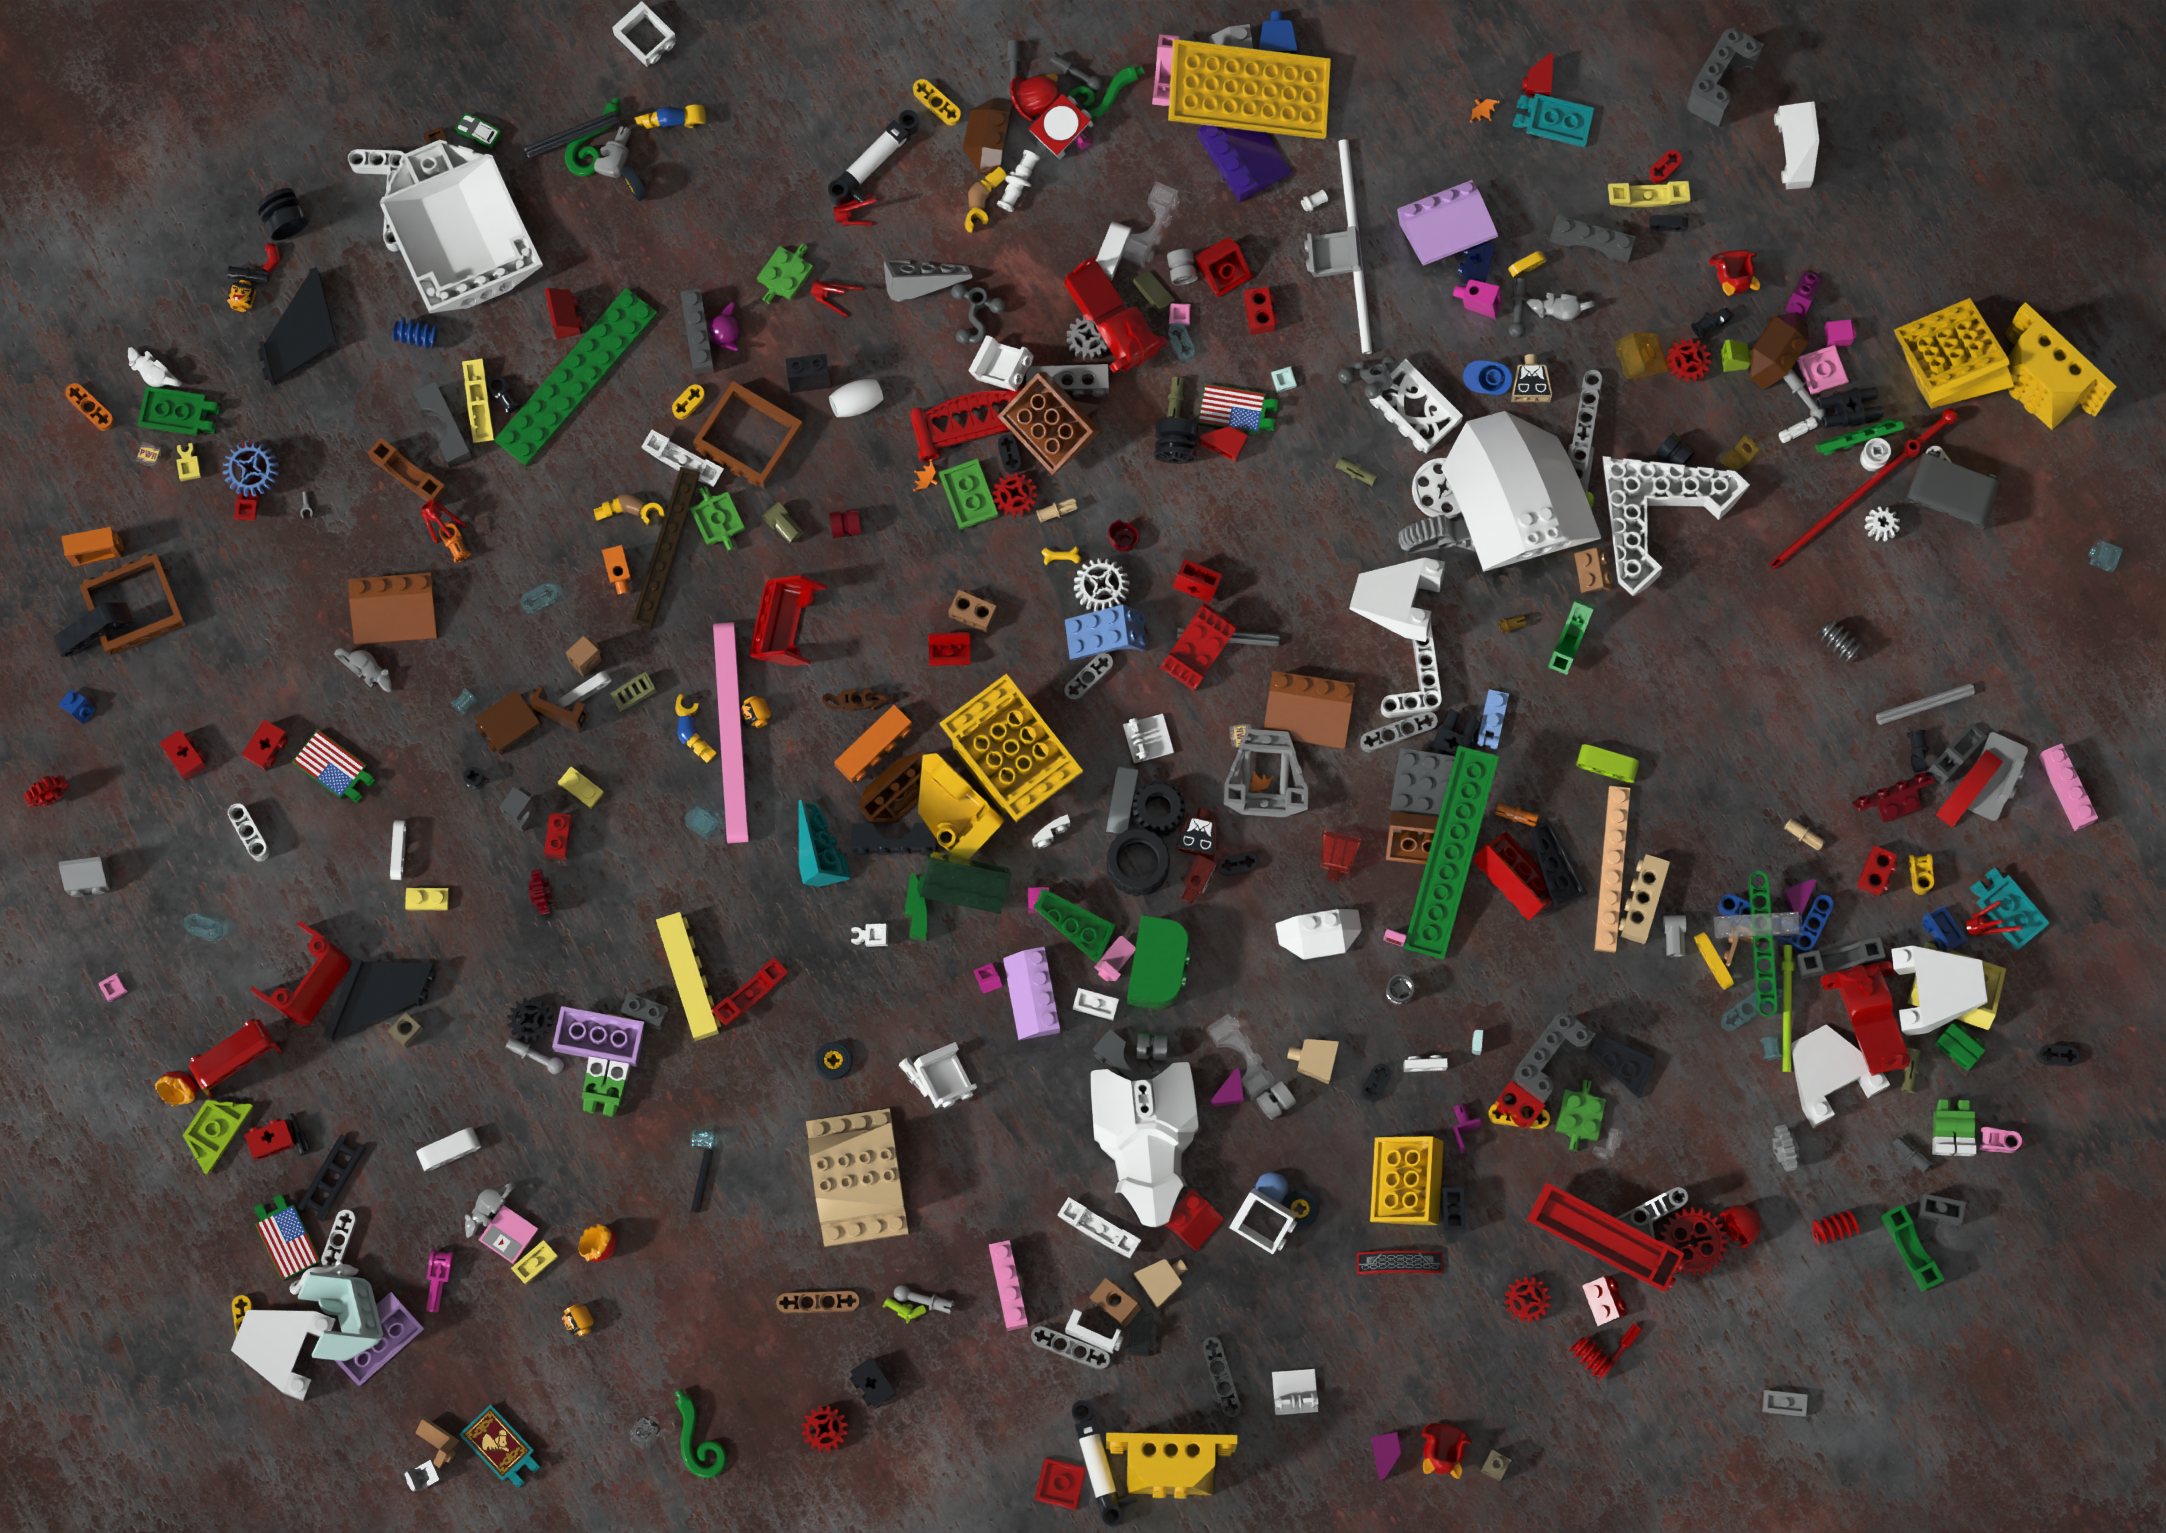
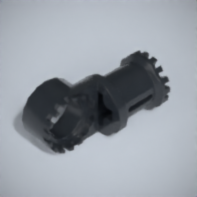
M1727 307L1722 308V311L1719 310L1714 316L1706 312L1701 320L1691 324L1692 331H1696L1697 337L1702 339L1705 337V333L1712 328L1715 329L1726 324L1733 317V314Z
M495 375L489 379L488 389L496 400L502 403L506 414H511L512 411L514 412L522 405L511 393L512 389L503 377ZM500 381L503 383V387L501 390L495 391L491 388L492 383Z
M1921 729L1916 730V732L1907 733L1913 749L1911 750L1912 755L1910 759L1914 773L1927 771L1926 761L1924 762L1926 759L1923 753L1928 752L1930 748L1926 745L1924 737L1926 732Z

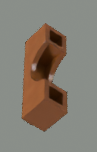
M381 437L369 450L368 455L374 463L426 502L432 499L435 502L441 501L446 495L447 489L443 483L429 473L418 469Z

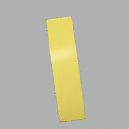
M1689 181L1668 182L1667 185L1629 186V183L1608 184L1609 201L1611 205L1658 207L1690 202Z

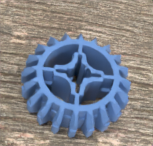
M245 441V448L240 443L237 444L239 450L236 451L232 448L230 451L234 455L232 457L226 455L230 462L223 463L224 467L229 468L224 470L223 474L230 475L225 481L231 483L230 488L232 490L237 488L236 493L241 494L244 490V496L246 497L249 496L250 491L254 497L257 496V490L262 495L265 494L263 487L270 490L271 486L268 483L270 481L276 483L272 475H279L278 471L273 470L278 468L279 464L272 463L277 457L275 455L270 456L272 450L270 448L265 450L266 446L264 444H261L258 448L256 441L252 443V447L248 441ZM255 453L248 461L239 460L246 454ZM261 456L266 461V473L259 468ZM252 464H253V467H254L255 470L258 471L259 473H256V472H253V473H252V472L250 471V474H249V471H248L247 468L244 467L243 465H246L247 467L250 465V466L252 467ZM236 465L242 468L241 482L238 481L235 474ZM254 477L262 478V480L256 484L246 485L247 482H250Z

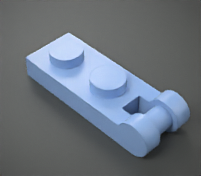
M1488 690L1476 745L1483 746L1484 744L1491 746L1492 749H1497L1509 697L1508 693ZM1485 733H1493V738L1486 737Z

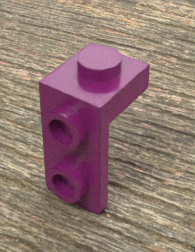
M1804 271L1785 311L1789 313L1795 312L1800 318L1804 319L1822 282V278Z

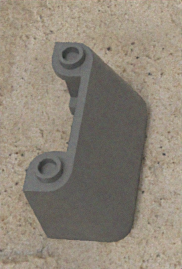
M1928 451V454L1923 453L1905 501L1913 504H1920L1921 502V506L1935 509L1964 520L1963 522L1966 523L1971 521L1970 523L1973 524V527L1981 530L1984 529L2001 482L1997 481L1999 477L1989 473L1985 476L1940 459L1939 454Z

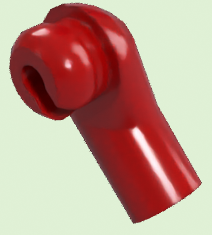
M268 243L265 246L268 261L263 265L262 269L269 272V274L281 261L279 247L274 243Z

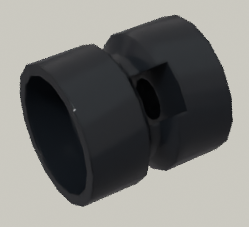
M1672 433L1661 444L1656 453L1664 460L1669 459V464L1686 465L1695 454V450L1688 444L1682 445V439L1675 433Z

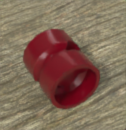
M858 509L846 510L845 514H842L840 511L829 513L833 539L842 538L846 533L849 536L861 535Z

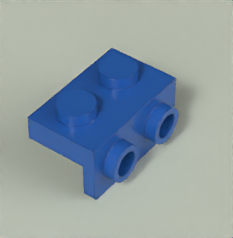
M1945 906L1932 913L1924 914L1922 919L1923 928L1927 933H1931L1938 950L1949 953L1967 942L1966 937Z

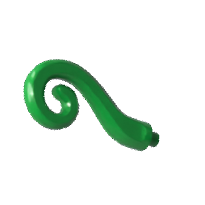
M1130 65L1115 75L1101 103L1095 108L1087 110L1092 116L1091 121L1101 117L1108 111L1125 85L1138 80V75L1144 73L1142 66L1134 68L1133 65ZM1085 85L1072 88L1066 95V97L1070 95L1074 100L1080 94L1086 95L1087 99L1083 102L1084 108L1091 107L1096 100L1094 91Z
M613 98L611 103L606 104L601 116L613 111L620 115L622 109L619 107L621 100ZM612 125L568 143L565 152V163L574 175L585 177L596 172L594 165L597 158H602L600 151L594 146H585L580 150L578 154L580 159H585L587 155L593 156V162L588 166L577 164L575 160L576 152L584 141L604 132Z
M680 1389L675 1392L678 1401L675 1403L683 1417L681 1434V1455L686 1467L698 1477H716L726 1466V1451L716 1441H705L701 1443L697 1450L699 1460L705 1461L707 1459L706 1452L708 1450L716 1452L717 1460L710 1467H703L696 1461L692 1452V1442L697 1423V1409L690 1394L685 1395L684 1391Z

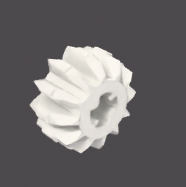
M1878 507L1877 511L1871 510L1869 512L1870 516L1865 518L1867 522L1865 529L1870 530L1869 536L1876 535V541L1882 537V540L1886 542L1888 537L1894 538L1895 532H1898L1900 529L1897 526L1900 519L1894 518L1897 514L1896 512L1889 513V507H1886L1885 511L1881 507ZM1880 521L1884 522V527L1880 526Z

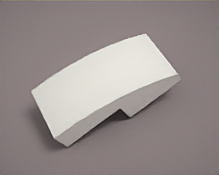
M1068 814L1042 828L1032 839L1033 847L1045 848L1051 845L1050 842L1054 841L1053 832L1060 834L1067 831L1068 827H1070Z

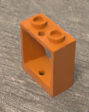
M111 527L62 536L65 557L73 567L122 557L121 551L124 550L123 541Z

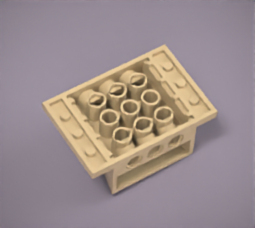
M890 1108L806 1121L809 1155L824 1247L908 1235Z

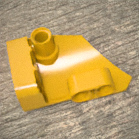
M937 753L923 755L918 814L937 838L938 843L948 850L959 862L964 864L1001 826L1004 819ZM948 831L952 836L948 841H943L940 838L941 833Z

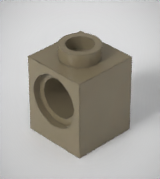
M405 1012L388 1032L407 1048L423 1031V1028L420 1026L422 1021L414 1014L409 1016ZM406 1024L412 1025V1030L409 1033L402 1032V1028Z
M1491 1450L1481 1472L1500 1481L1511 1459Z

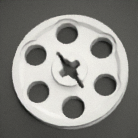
M1446 458L1433 459L1423 464L1416 472L1412 484L1413 499L1417 507L1430 517L1445 515L1449 519L1457 517L1462 512L1448 481H1446L1447 490L1442 493L1439 499V487L1444 484L1446 479L1444 473L1436 474L1433 470L1435 465L1443 466ZM1421 477L1427 478L1429 485L1421 487L1418 484V479ZM1427 496L1431 497L1433 504L1425 506L1422 503V499ZM1449 503L1452 505L1453 510L1445 513L1442 511L1441 506Z

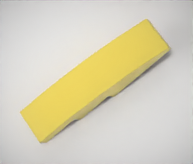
M483 359L463 361L473 443L494 440Z

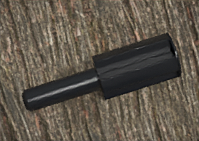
M290 1113L288 1117L294 1131L292 1138L299 1156L306 1155L311 1150L305 1133L300 1131L294 1113Z

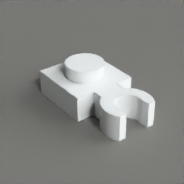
M866 924V930H861L858 927L851 929L853 933H859L857 939H851L853 944L859 945L865 941L867 947L888 946L887 924Z

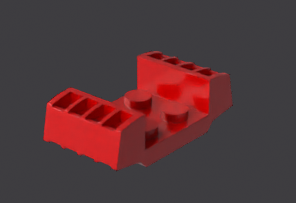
M1203 603L1160 666V669L1194 691L1238 626Z

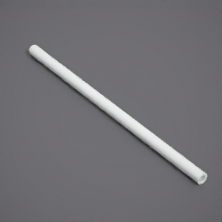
M1340 140L1339 150L1348 227L1355 226L1359 232L1349 140ZM1361 255L1362 271L1353 272L1362 354H1371L1372 344Z

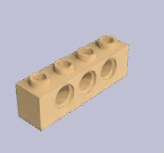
M1647 854L1643 860L1639 859L1636 868L1639 876L1638 879H1633L1630 891H1633L1632 899H1627L1624 910L1628 911L1626 919H1621L1618 929L1622 931L1620 937L1645 944L1670 861ZM1651 875L1654 878V882H1645L1644 876ZM1638 895H1646L1649 901L1647 903L1640 902ZM1632 915H1641L1643 921L1640 923L1633 921Z

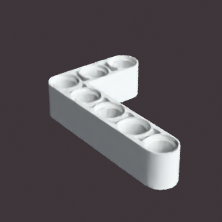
M356 149L349 153L348 161L355 173L387 174V192L388 184L399 165H394V163L400 160L405 153L396 150ZM356 159H363L362 163L354 164ZM378 159L383 160V162L380 165L374 164V162ZM384 215V242L390 251H399L400 248L397 242H389L390 238L394 237Z
M1431 625L1427 636V645L1422 646L1417 640L1412 639L1420 692L1386 696L1381 704L1383 716L1397 718L1418 715L1428 711L1435 713L1439 710L1442 697ZM1422 658H1428L1430 659L1431 664L1425 666L1421 663L1420 660ZM1425 678H1431L1434 681V684L1428 686L1423 682V680ZM1428 698H1434L1437 701V704L1434 706H1430L1427 704L1426 700ZM1412 700L1417 706L1409 708L1406 706V702ZM1393 703L1396 709L1389 711L1385 708V704Z

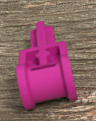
M436 1249L431 1250L426 1278L431 1280L426 1308L429 1312H439L444 1282L449 1283L454 1260V1252L452 1251L444 1253L438 1252Z

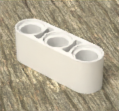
M1114 221L1110 224L1096 259L1110 281H1112L1132 230V228Z
M233 804L228 810V816L246 849L254 860H266L270 850L251 815L242 804ZM237 811H244V815L240 819L234 818ZM249 828L254 829L251 836H244L245 830ZM257 846L264 847L263 852L260 854H254L255 848Z
M469 1127L427 1145L416 1153L424 1172H428L480 1149L481 1145L473 1127Z

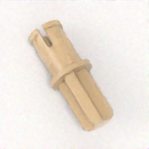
M1070 498L1057 504L1054 502L1053 505L1036 512L1040 523H1043L1057 516L1060 518V515L1076 510L1078 506L1076 500Z
M1792 817L1784 827L1785 830L1798 837L1799 841H1804L1816 850H1820L1825 842L1822 838L1811 832L1809 827L1802 826Z

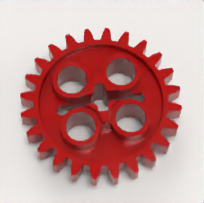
M1693 1207L1689 1213L1684 1208L1682 1209L1681 1216L1675 1212V1220L1668 1217L1667 1221L1670 1225H1662L1666 1232L1659 1233V1236L1664 1238L1660 1242L1675 1248V1245L1688 1243L1691 1238L1696 1241L1710 1236L1711 1240L1700 1241L1695 1247L1693 1244L1677 1250H1686L1691 1254V1260L1685 1261L1682 1267L1684 1276L1691 1272L1692 1277H1695L1697 1271H1699L1701 1276H1704V1269L1711 1273L1713 1271L1711 1265L1717 1268L1719 1266L1717 1260H1724L1720 1253L1727 1252V1249L1722 1247V1245L1728 1243V1240L1722 1239L1727 1232H1720L1723 1224L1716 1225L1715 1222L1718 1218L1715 1217L1711 1220L1709 1218L1711 1212L1704 1216L1701 1208L1698 1213H1695ZM1695 1225H1703L1705 1227V1234H1698L1695 1231ZM1676 1230L1683 1231L1685 1239L1678 1240L1674 1232ZM1702 1245L1711 1247L1712 1252L1710 1255L1702 1253Z

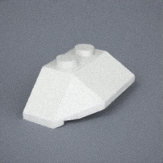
M1335 909L1299 915L1275 924L1279 945L1303 960L1346 953L1362 931L1359 912L1352 909Z

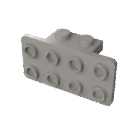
M1991 732L1979 758L1987 749L2002 760L2003 763L1967 810L1991 821H1996L2005 802L2009 798L2012 799L2017 790V787L2014 786L2016 781L2021 780L2026 769L2022 767L2025 763L2024 759L2028 748L2002 735Z

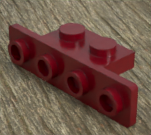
M1919 773L1910 780H1901L1892 787L1880 788L1874 794L1860 796L1856 801L1852 802V806L1857 811H1863L1876 805L1880 819L1885 823L1921 809L1922 806L1917 789L1934 783L1935 779L1929 773Z

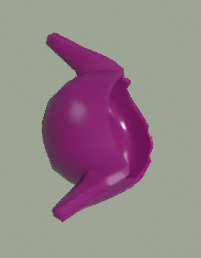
M731 302L718 316L712 318L707 323V332L710 343L738 351L739 349L735 343L739 338L740 328L737 319L733 317L735 303Z

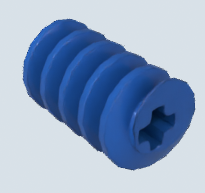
M405 317L400 322L396 321L393 329V341H398L400 338L401 343L408 341L409 345L416 343L417 347L424 345L426 349L431 346L432 350L436 345L438 336L437 324H434L433 328L430 329L428 322L422 327L420 320L416 326L413 319H410L408 324Z

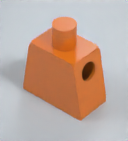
M619 545L602 550L611 585H616L618 595L629 593L628 581H631V576L623 546ZM618 569L622 570V575L620 576L615 574V571Z

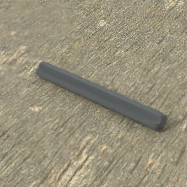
M1186 627L1178 628V639L1181 637ZM1235 631L1227 643L1279 646L1280 635Z

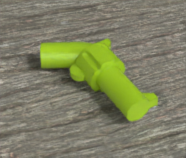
M889 1297L883 1304L884 1308L889 1307L898 1312L897 1315L904 1318L906 1323L926 1313L924 1305L913 1309L911 1304L901 1305Z

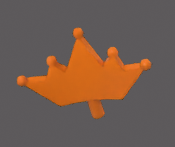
M1476 99L1475 102L1478 106L1472 109L1470 122H1473L1475 118L1481 121V116L1492 121L1490 110L1495 111L1494 105L1500 103V100L1486 99L1481 103L1479 99Z
M932 459L929 460V467L923 466L926 471H914L920 478V481L915 480V483L919 486L913 489L914 492L927 488L930 482L937 485L938 481L932 479L936 473Z
M1253 771L1254 775L1252 782H1250L1249 793H1262L1261 790L1268 789L1274 776L1272 775L1271 778L1266 779L1265 775H1262L1263 779L1261 780L1256 772Z

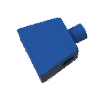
M1272 11L1271 21H1263L1259 50L1297 54L1292 21L1283 20L1282 11Z

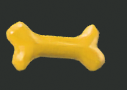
M1077 546L1071 551L1054 552L1047 547L1042 550V554L1045 556V565H1048L1053 560H1072L1076 564L1081 561Z

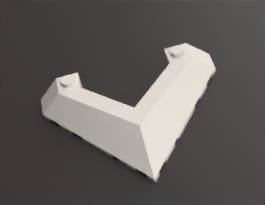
M1603 456L1618 583L1632 596H1635L1647 589L1661 575L1662 567L1648 554L1647 506H1704L1720 520L1736 504L1750 484L1736 471L1732 470L1720 471L1714 470V468H1693L1678 464L1651 461L1648 463L1642 462V460H1620Z

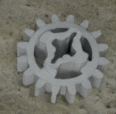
M1084 316L1083 321L1077 318L1076 325L1070 324L1072 331H1067V336L1070 337L1067 339V344H1071L1069 347L1070 351L1076 350V357L1082 354L1083 360L1087 356L1094 360L1095 354L1101 357V350L1107 352V344L1100 333L1096 332L1095 328L1097 326L1091 320L1087 321ZM1088 335H1091L1090 340H1086ZM1075 340H1077V342L1081 343V345H1082L1083 347L1081 348V347L1076 343Z
M1785 1124L1776 1126L1774 1128L1775 1138H1772V1147L1778 1163L1781 1162L1786 1172L1795 1170L1798 1164L1796 1159L1799 1158V1146L1794 1133L1790 1134Z

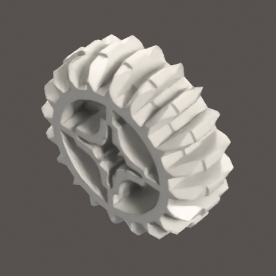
M1098 558L1097 564L1090 560V567L1083 564L1082 568L1084 571L1078 570L1077 575L1079 577L1074 578V582L1077 584L1074 586V591H1079L1076 593V598H1082L1080 600L1081 605L1087 603L1086 609L1090 610L1093 606L1094 612H1096L1098 608L1103 610L1107 607H1114L1113 605L1119 606L1121 605L1119 600H1126L1123 594H1129V589L1126 588L1129 586V581L1125 580L1128 575L1127 573H1122V566L1116 569L1117 562L1114 561L1109 565L1108 558L1105 560V563H1101V558ZM1096 572H1104L1101 576L1092 575ZM1112 575L1118 581V590H1115L1114 586L1109 583ZM1086 581L1094 588L1092 596L1085 590L1084 585ZM1105 582V588L1102 587V589L1098 590V583L1101 585V583ZM1103 595L1111 597L1106 600H1098Z

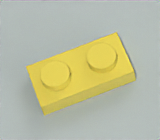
M570 767L558 781L560 786L589 808H592L604 794L603 790L573 767Z
M406 888V910H448V888Z
M543 1240L511 1269L526 1285L558 1256Z

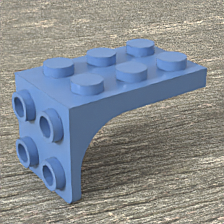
M1122 604L1065 619L1070 660L1075 661L1121 649L1146 651L1148 639L1144 631V615L1141 611Z

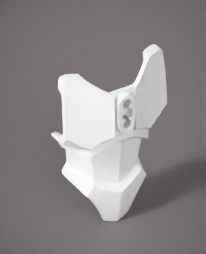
M1188 1062L1172 1063L1153 1079L1130 1081L1108 1069L1094 1070L1091 1072L1094 1140L1100 1144L1104 1152L1115 1160L1119 1179L1115 1193H1122L1126 1197L1142 1225L1149 1227L1162 1226L1169 1222L1171 1212L1181 1189L1187 1187L1184 1177L1181 1176L1182 1154L1191 1144L1194 1134L1198 1131L1197 1108L1190 1064ZM1145 1086L1147 1088L1145 1094L1139 1091V1087ZM1147 1107L1149 1111L1147 1113H1143L1141 1111V1108Z

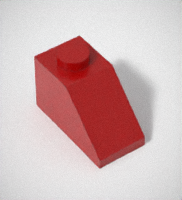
M1553 53L1546 55L1528 70L1527 78L1523 77L1522 90H1526L1527 97H1534L1535 93L1550 97L1552 90Z
M1229 426L1202 434L1199 444L1236 462L1247 443L1248 435L1238 427L1232 428Z

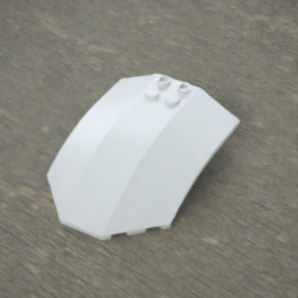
M443 140L435 141L402 155L399 161L400 165L396 173L393 174L388 184L389 188L385 196L382 197L380 205L429 313L473 307L512 290L516 285L543 266L492 155L479 154L474 152L473 149L463 146L456 147Z
M1506 411L1466 421L1441 470L1460 507L1483 572L1601 539L1581 482L1557 436Z

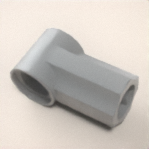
M1664 915L1663 931L1666 934V956H1685L1684 934L1686 933V916Z

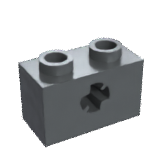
M628 992L620 1012L623 1017L643 1021L645 1025L662 1031L669 1014V1009L667 1006Z
M1923 1194L1919 1198L1916 1218L1959 1226L1963 1222L1966 1202Z

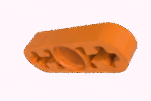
M73 383L66 388L65 394L68 400L97 428L107 431L113 427L114 418L111 413L80 384ZM73 390L78 391L83 398L81 401L72 395L71 392ZM88 402L95 403V409L91 412L84 410V406ZM100 413L103 418H107L108 423H101V420L96 415Z

